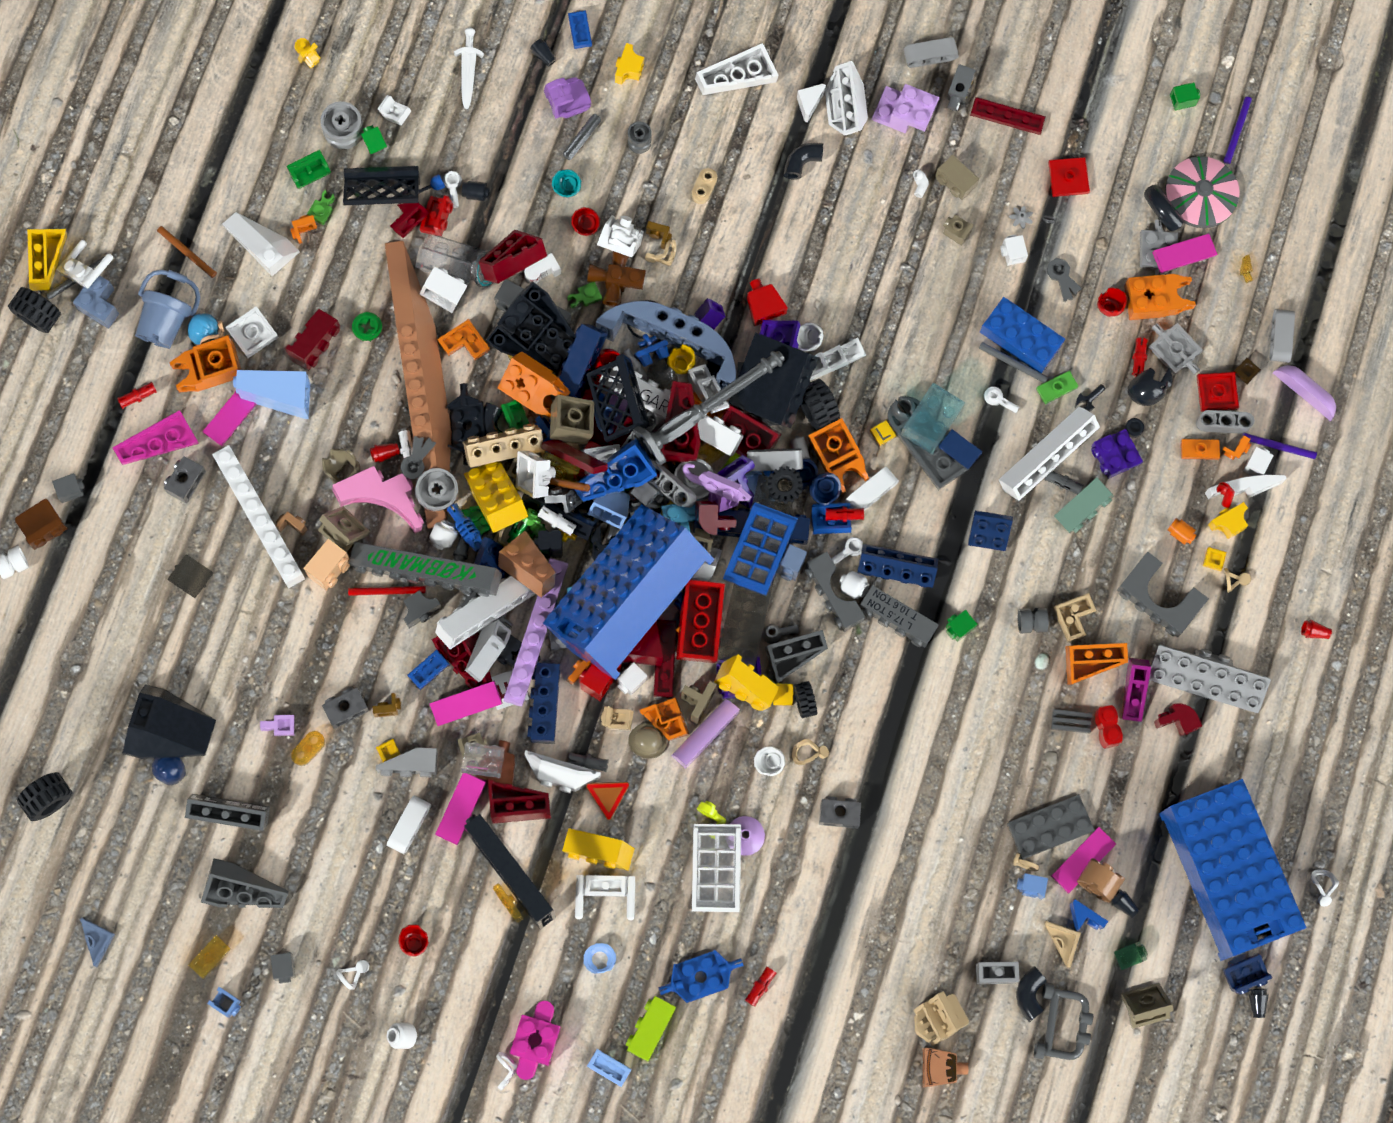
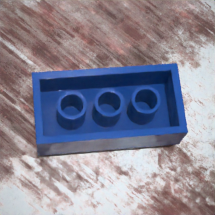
M1005 297L1001 299L980 330L981 334L1040 373H1043L1065 341L1064 337Z

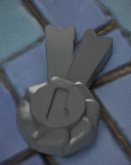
M1056 258L1049 262L1047 274L1051 280L1059 282L1063 301L1073 300L1072 294L1076 296L1077 292H1080L1082 288L1069 277L1070 266L1063 259Z
M414 436L412 455L404 458L400 466L405 477L415 479L422 475L425 468L422 460L436 444V442L431 441V438H427L422 446L424 437L418 438Z

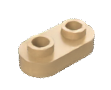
M703 169L692 189V199L697 204H704L710 199L717 183V173L713 169ZM710 175L711 178L707 179L705 178V176ZM698 191H703L704 194L700 195Z

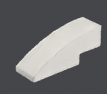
M706 364L688 370L687 378L701 402H704L721 390L714 375L711 376ZM727 400L712 409L710 413L729 408Z

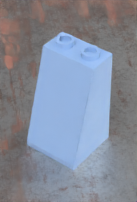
M237 370V376L233 377V387L236 388V393L239 394L241 399L296 417L309 419L310 380L306 371Z

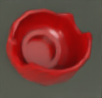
M582 207L572 215L571 225L578 234L591 236L600 227V217L593 209Z
M1110 287L1105 293L1100 294L1097 307L1107 317L1118 316L1125 310L1127 296L1121 289Z
M417 924L404 927L398 937V944L402 952L410 957H416L424 953L429 944L427 932Z

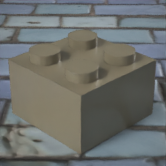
M557 395L551 405L550 439L587 445L593 436L594 401Z

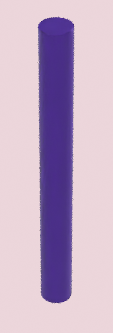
M1245 97L1223 161L1226 164H1230L1252 101L1250 97Z
M1247 433L1242 434V436L1250 438L1249 442L1311 459H1316L1317 452Z

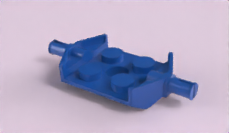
M713 950L701 956L674 964L671 982L658 987L660 995L672 991L686 1003L728 989L731 971L744 965L741 958L730 962L725 960L716 950ZM701 971L706 974L707 978L703 983L695 980L697 972Z

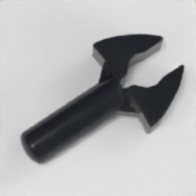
M1100 384L1088 396H1083L1080 393L1076 399L1075 408L1079 403L1087 402L1084 409L1089 412L1094 410L1095 407L1092 405V401L1105 391V387Z

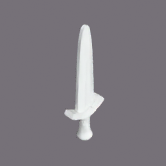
M466 28L464 31L466 34V47L454 51L456 57L462 54V101L465 109H468L471 103L476 55L480 58L484 56L482 51L473 48V36L475 34L473 28Z

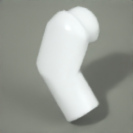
M917 169L913 173L914 180L918 186L914 195L922 198L929 185V181L925 173Z

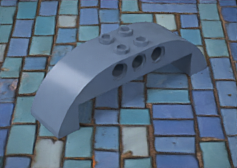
M649 301L628 302L613 307L603 313L596 321V328L607 332L606 339L614 342L622 323H625L651 336H656V338L662 341L666 339L669 344L678 348L682 344L690 346L696 356L721 367L716 376L720 389L736 380L735 362L731 350L724 339L711 327L699 321L697 317L693 315L687 316L675 307L669 308Z

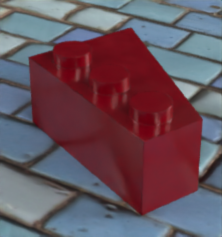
M318 309L305 324L306 328L303 333H297L295 336L297 340L292 346L288 344L285 347L289 359L307 371L317 365L320 354L328 349L329 341L332 337H336L340 331L338 320L321 309Z

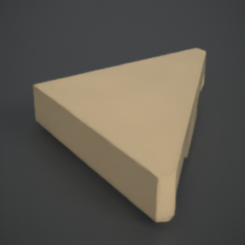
M1045 921L1044 925L1065 966L1070 968L1081 933Z

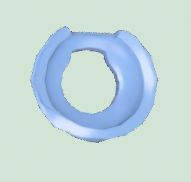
M596 943L591 945L584 954V965L587 970L594 974L611 971L616 962V953L608 944ZM596 952H604L608 957L607 966L603 969H597L592 962V957Z

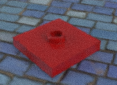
M1085 157L1048 161L1052 197L1090 193Z
M1235 372L1197 374L1201 412L1205 410L1239 409Z

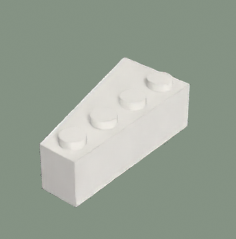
M762 43L698 71L695 80L702 95L775 83L779 75Z

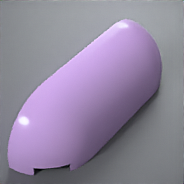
M1285 365L1273 372L1276 377L1329 421L1333 419L1336 413L1335 400L1303 371L1295 366Z

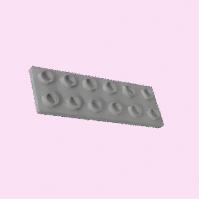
M1159 644L1151 665L1149 681L1259 713L1271 679L1264 675L1234 667L1233 661L1226 655L1220 654L1217 656L1206 649H1195L1194 654Z

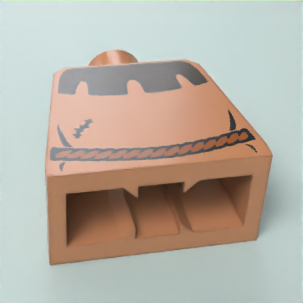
M923 1048L922 1087L956 1083L957 1075H968V1063L957 1062L956 1053Z

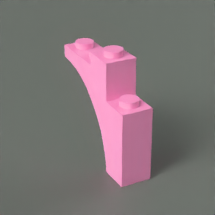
M372 466L332 485V491L341 507L353 503L377 504L401 516L415 534L422 531L423 519L419 513L416 514L414 510L415 504L412 498L408 497L412 495L413 484L411 479L406 478L403 474L384 481L381 471H377L375 466Z

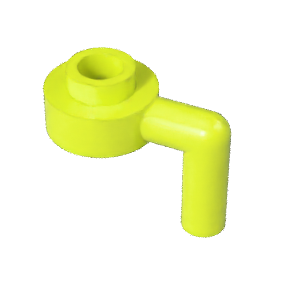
M705 801V803L700 802L697 810L701 814L715 820L716 824L726 823V819L717 813L716 806L709 801Z

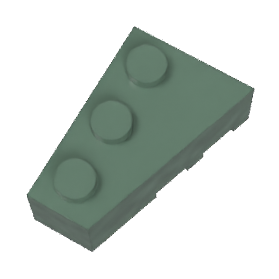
M1095 478L1056 513L1054 517L1069 533L1073 531L1077 533L1083 528L1084 525L1082 523L1087 519H1093L1102 506L1105 508L1112 502L1114 495L1100 479Z

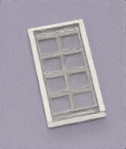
M694 824L692 911L740 912L741 825Z

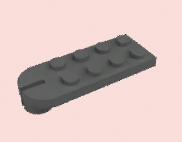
M900 396L898 401L895 399L888 410V423L938 491L969 470L939 448L946 435L919 400L906 396ZM898 403H899V405L902 407V409L905 411V413H903V412L899 409V407L897 406Z

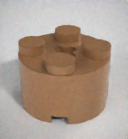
M1091 858L1079 876L1077 883L1090 894H1096L1098 899L1110 903L1125 881V878L1118 873L1112 872L1114 868L1109 864L1103 862L1101 865L1099 861Z

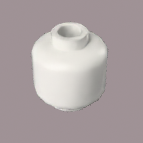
M441 520V522L435 523L429 538L434 543L433 546L435 548L444 550V548L452 547L458 532L453 523Z
M850 571L847 575L843 574L839 582L841 592L853 599L864 597L869 589L867 578L855 571Z
M394 1023L387 1031V1041L395 1049H409L414 1046L417 1039L416 1028L411 1023Z

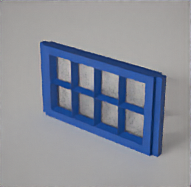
M754 502L723 580L766 596L798 518Z

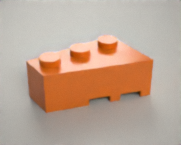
M1127 643L1065 646L1067 685H1072L1128 663Z

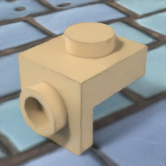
M605 706L601 715L602 725L609 729L631 731L634 711L613 709Z

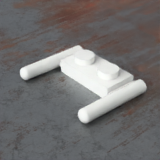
M81 240L56 271L88 289L113 260V256L107 254L93 270L91 267L75 259L87 245L85 240Z
M576 875V919L583 918V896H627V919H634L635 876Z

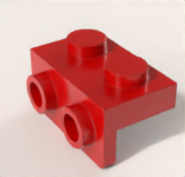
M446 195L443 198L430 196L426 207L430 213L422 220L419 230L421 233L442 237L443 232L448 226L447 219L449 214L452 213L453 203L449 196Z

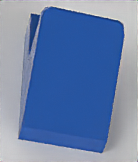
M1076 899L1071 901L1070 909L1075 931L1081 928L1085 920L1095 930L1105 928L1108 923L1106 919Z

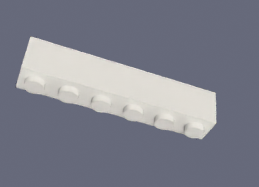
M1079 406L999 479L1004 492L1020 501L1100 428L1095 415Z
M512 576L507 579L503 578L500 580L496 596L473 597L464 607H458L450 616L442 617L437 622L435 633L449 649H452L536 593Z

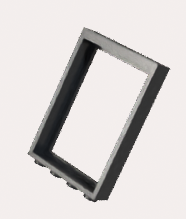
M474 814L465 821L467 824L464 825L468 836L541 930L556 918L553 908L481 814L478 816Z

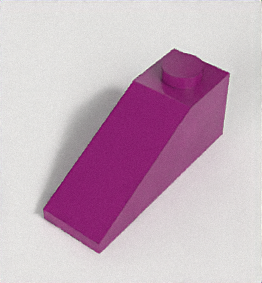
M1129 658L1125 681L1123 720L1142 722L1151 672L1149 660Z

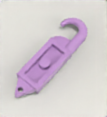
M687 463L683 466L685 477L691 482L703 486L709 492L736 503L739 501H749L751 498L742 489L741 484L710 471H704L700 476H697L688 469L694 468V464Z

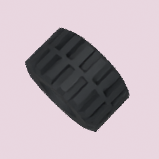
M20 287L8 304V308L15 316L44 333H49L61 315V312L54 304L35 291L25 287Z
M819 378L810 382L804 393L801 408L810 424L818 431L839 420L840 412L827 384Z
M54 772L46 774L29 784L18 796L17 803L30 821H38L62 808L69 801L73 792L60 773Z

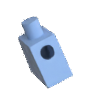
M617 491L595 498L587 514L621 529L628 515L630 496L623 491Z

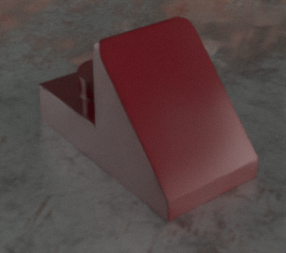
M420 203L397 204L403 214L390 227L404 238L430 212Z

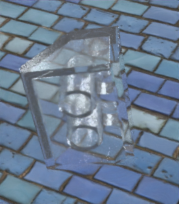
M429 234L419 247L415 267L420 268L424 272H431L434 266L436 268L441 267L448 271V275L454 278L459 277L466 284H469L474 277L483 250Z

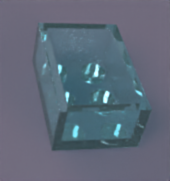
M932 383L903 427L900 435L933 455L963 409L965 402L937 384Z

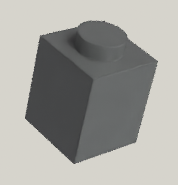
M74 473L52 481L57 497L62 503L84 496L82 491L85 488L84 483Z
M291 952L270 955L273 980L283 984L291 982L292 978H296L294 958Z

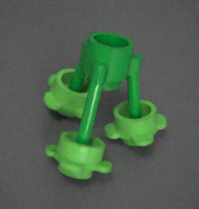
M526 510L528 517L522 520L524 524L520 530L517 529L519 521L513 524L508 534L510 536L507 540L508 543L523 533L527 525L531 526L530 529L533 531L529 535L531 539L535 535L538 537L539 531L547 530L545 524H542L541 520L537 517L538 513L535 510Z

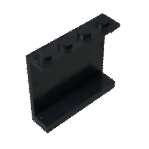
M755 332L738 378L761 362V358L766 359L771 356V351H780L785 360L782 362L781 367L776 366L773 368L772 373L767 372L730 397L728 403L781 426L791 428L796 420L797 411L803 402L804 393L810 384V378L817 366L819 357Z

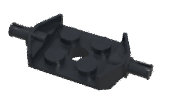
M462 383L460 384L459 397L446 406V409L450 410L452 445H448V447L462 452L463 465L468 466L463 441L468 440L472 436H479V438L485 436L483 401L475 399L468 394V384ZM471 421L472 426L469 430H467L466 425L468 422Z

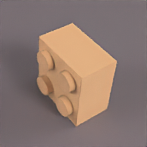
M327 539L304 567V570L311 580L327 591L329 587L332 588L337 583V577L341 572L345 573L348 570L350 559L347 552L330 539Z

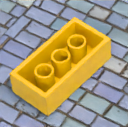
M500 461L484 464L464 473L469 489L493 533L528 517L523 501Z

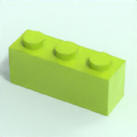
M654 996L653 1000L649 998L644 1007L647 1010L644 1018L639 1017L635 1028H637L635 1035H630L625 1044L628 1046V1052L649 1062L676 1009L675 1006Z

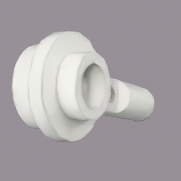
M450 171L445 174L443 182L446 188L450 189L453 208H458L457 188L460 187L462 179L459 173Z
M990 387L984 393V399L988 404L996 406L1000 404L1017 413L1019 406L1003 398V393L999 388Z
M857 537L848 539L845 549L831 558L836 565L849 555H860L863 541Z

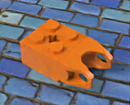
M1177 274L1128 278L1124 288L1127 296L1129 320L1162 318L1194 309L1196 306L1195 301L1183 299L1177 293V289L1190 285L1192 278Z
M229 335L192 347L193 349L183 352L169 362L173 370H189L188 376L176 385L179 392H199L232 381L233 377L237 376V370H242L235 344Z
M522 351L512 357L498 386L499 390L536 414L545 415L550 418L551 405L553 403L551 395L567 396L570 394L569 389L563 382L552 374L553 371Z
M842 418L808 435V441L825 472L832 473L840 479L841 493L846 492L843 475L847 471H855L864 481L869 480L865 470L864 459ZM830 442L838 443L837 448H830Z

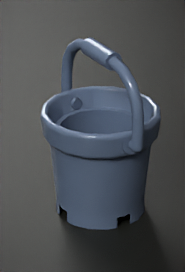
M156 270L145 277L138 292L144 304L135 336L143 341L155 343L154 345L170 349L184 319L189 316H195L200 303V293L195 283L189 280L187 276L172 270ZM163 274L184 284L186 282L195 292L196 298L193 309L187 303L169 295L152 290L144 291L148 281L155 275Z

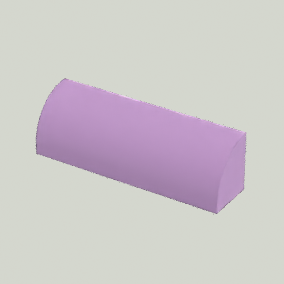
M725 699L671 756L686 769L739 714L740 709Z

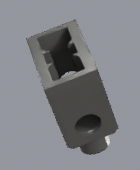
M958 64L947 99L950 100L947 106L948 109L958 111L959 105H964L975 76V69Z

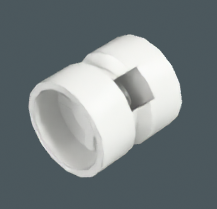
M19 546L9 549L7 555L0 553V575L3 579L11 577L15 570L22 572L29 568L28 562Z

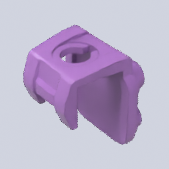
M577 77L567 80L560 78L545 85L544 94L550 103L555 119L559 117L569 118L583 113L591 107V99L582 80Z

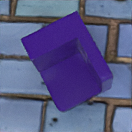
M709 298L694 313L699 321L708 325L713 330L725 318L722 305Z

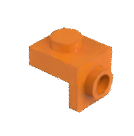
M304 215L298 220L292 221L293 228L290 231L293 240L297 239L298 243L301 244L300 233L317 229L314 216Z
M1243 435L1234 451L1223 446L1224 455L1232 460L1235 457L1240 459L1242 453L1246 454L1251 446V443H1249L1250 438Z

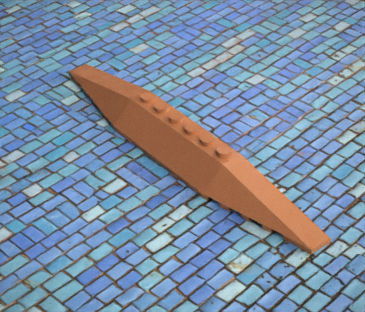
M404 241L385 243L413 438L414 436L418 438L424 437L422 446L427 438H431L432 442H436L435 446L422 460L425 467L423 473L432 468H441L450 472L451 448L448 445H451L452 431L449 411L446 409L448 404L435 323L425 297L420 295L422 289ZM434 487L432 491L433 493L436 492V494H438L440 489L438 487ZM447 508L442 511L425 509L428 529H433L435 523L441 522V520L447 521Z

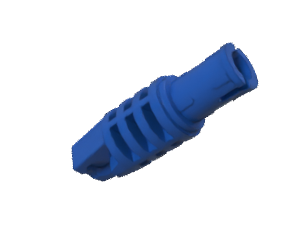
M457 503L452 504L454 510L449 506L447 511L456 522V529L465 542L475 552H479L483 540L479 530L470 517L464 515Z

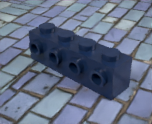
M581 324L577 328L575 341L568 350V358L561 366L562 372L559 379L569 389L570 394L567 395L569 397L581 399L588 382L586 374L593 370L608 335L607 332L590 324Z
M863 544L857 573L933 588L938 569V559Z
M536 663V668L532 675V680H535V687H531L530 699H534L533 706L529 707V718H532V726L528 725L527 737H531V743L555 744L560 664Z

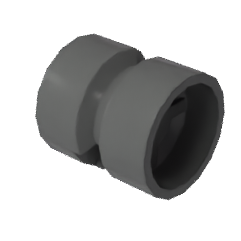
M634 122L628 128V146L634 153H645L651 147V128L645 122Z
M1046 607L1035 608L1033 611L1030 608L1018 609L1017 620L1020 634L1031 633L1032 630H1035L1036 633L1048 632L1049 621Z

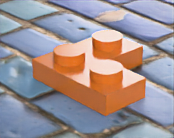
M469 319L437 339L448 356L465 347L472 358L477 360L490 351L489 346Z

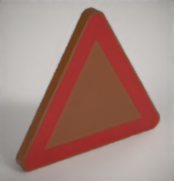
M629 782L587 783L586 788L606 819L610 820L625 795Z

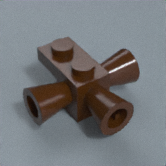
M612 251L613 265L609 264L608 270L590 264L587 282H606V289L608 290L603 304L610 307L621 305V292L625 291V287L643 290L646 270L625 267L629 256Z

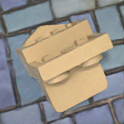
M944 991L914 1009L915 1033L926 1042L931 1043L932 1046L949 1038L969 1024V1020L957 997L954 994L946 996Z

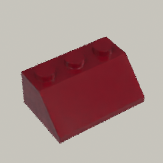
M734 405L729 406L722 418L725 421L724 425L729 428L731 425L741 430L740 434L744 436L735 451L740 456L747 457L748 450L773 449L782 433Z

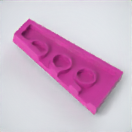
M179 410L112 448L121 464L126 465L197 445L199 442Z

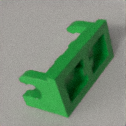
M320 150L287 165L288 172L297 189L331 174L329 166Z
M514 400L501 405L508 428L521 429L524 428V425L529 424L521 403Z

